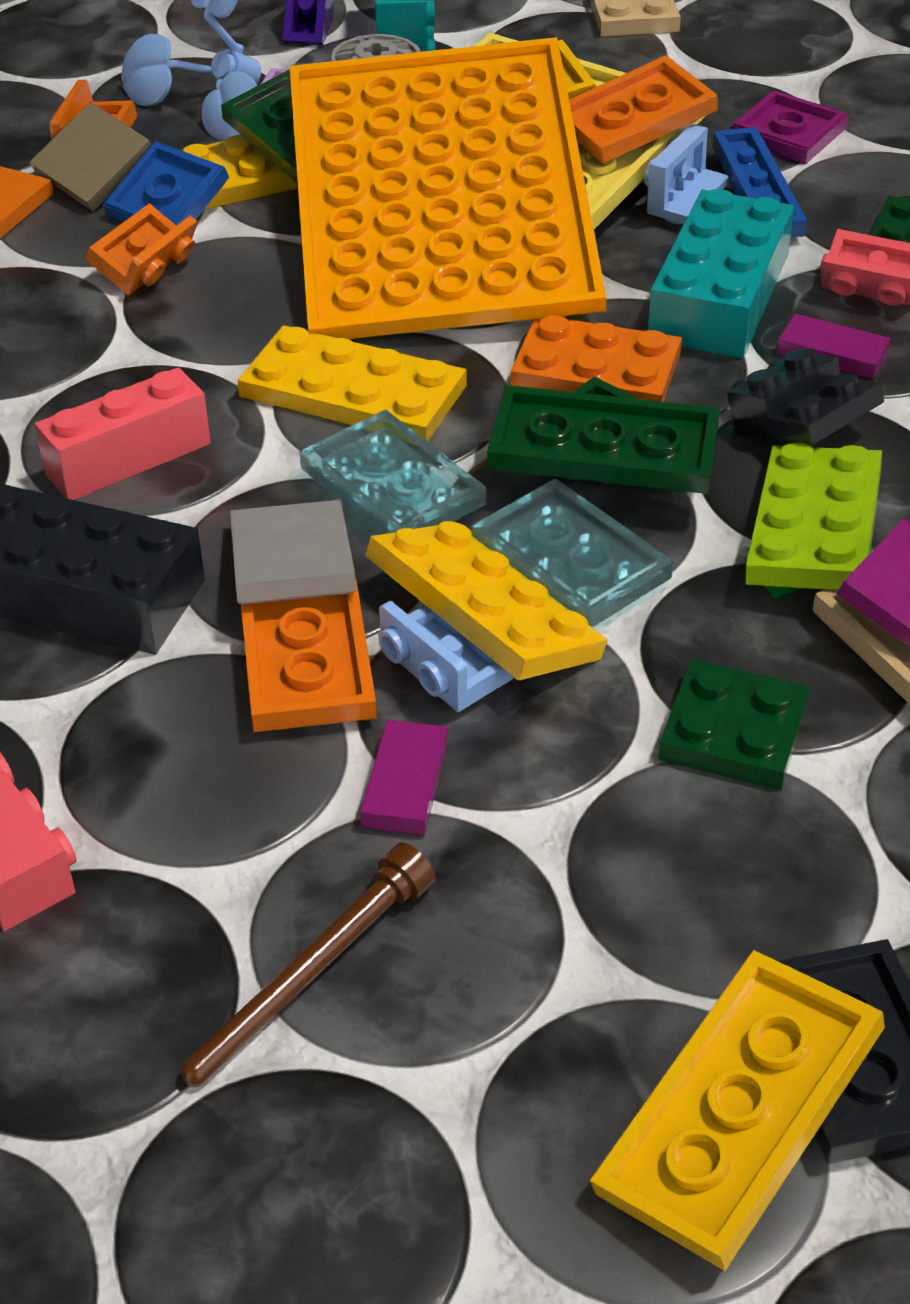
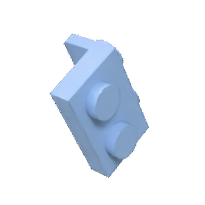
M691 124L677 138L673 139L669 146L655 159L649 162L644 176L645 185L648 186L647 214L665 218L666 221L673 224H684L701 189H724L728 185V175L705 169L708 128Z
M392 601L379 607L380 632L378 640L383 653L391 662L395 664L400 663L419 679L423 688L434 697L439 696L457 713L513 679L512 675L426 605L410 614H406Z

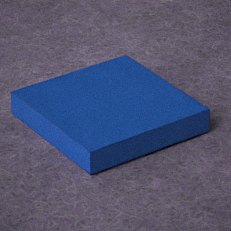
M155 141L104 202L103 207L108 216L124 222L150 203L177 226L190 215L197 219L229 179V175L222 165Z

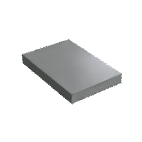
M341 500L230 511L238 604L349 594L356 591L355 570Z

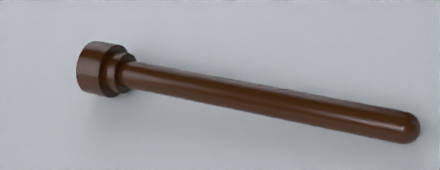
M404 842L396 844L378 861V871L374 874L375 883L184 1062L181 1067L183 1082L191 1087H199L206 1083L393 903L401 905L406 900H417L436 879L434 869L427 858L410 844Z

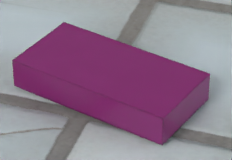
M794 314L778 339L777 354L784 356L786 353L796 349H813L815 354L838 357L840 372L855 374L856 376L871 380L875 378L889 353L891 338Z
M387 719L360 812L362 828L425 836L448 746V727Z

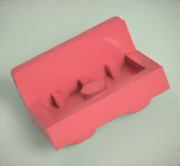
M837 229L829 254H824L821 261V287L830 289L834 293L843 296L855 294L878 299L880 302L891 306L901 304L910 306V243Z

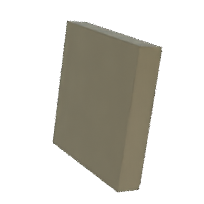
M90 102L29 163L37 174L44 178L52 179L53 185L94 212L114 192L152 144L149 139Z

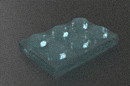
M386 409L299 451L301 469L338 500H341L345 506L380 535L397 532V530L402 528L417 529L439 525L444 521L454 522L486 505V487Z
M556 478L472 526V536L490 550L504 555L509 560V564L529 580L542 584L548 590V594L568 610L575 611L584 616L588 621V625L592 628L672 578V559Z

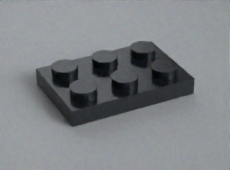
M884 939L779 960L778 962L883 1012L884 1030L815 1133L827 1165L910 1147V983L889 940Z

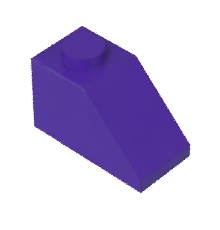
M286 0L283 42L324 45L333 21L335 0Z

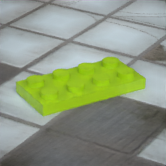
M804 443L772 446L746 563V585L839 590L844 580L871 551L882 468V450H867L856 445L841 448H817Z

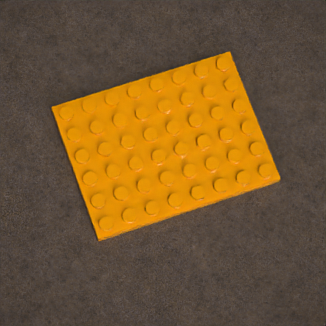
M557 37L290 66L309 334L319 333L335 338L356 339L541 319L549 315L569 316L606 312L607 297Z

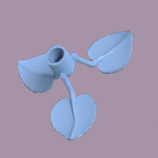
M190 0L193 6L205 9L204 19L230 49L218 52L213 57L211 66L170 60V41L159 34L145 35L134 42L124 58L121 76L122 87L134 103L144 107H152L162 102L170 90L172 83L171 68L215 76L217 79V90L210 92L205 97L202 105V120L206 131L213 138L221 142L230 136L240 135L223 120L221 104L256 87L261 77V67L256 59L242 54L244 46L236 43L214 17H228L235 9L238 0Z

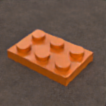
M667 55L569 99L577 142L603 164L615 158L618 159L623 154L649 142L656 141L660 137L687 124H692L698 119L718 110L717 94Z
M549 315L541 319H534L511 369L510 385L573 392L595 376L638 399L664 402L681 354L682 337L666 335L656 330L640 331L621 328L610 323L595 324L569 320L559 315Z
M357 581L354 593L241 605L253 732L377 719L376 698Z

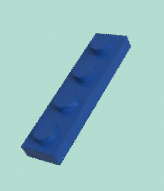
M757 127L714 131L712 148L726 175H728L736 195L756 199L770 197L778 200L780 203L795 205L791 238L804 237L806 235L807 218Z

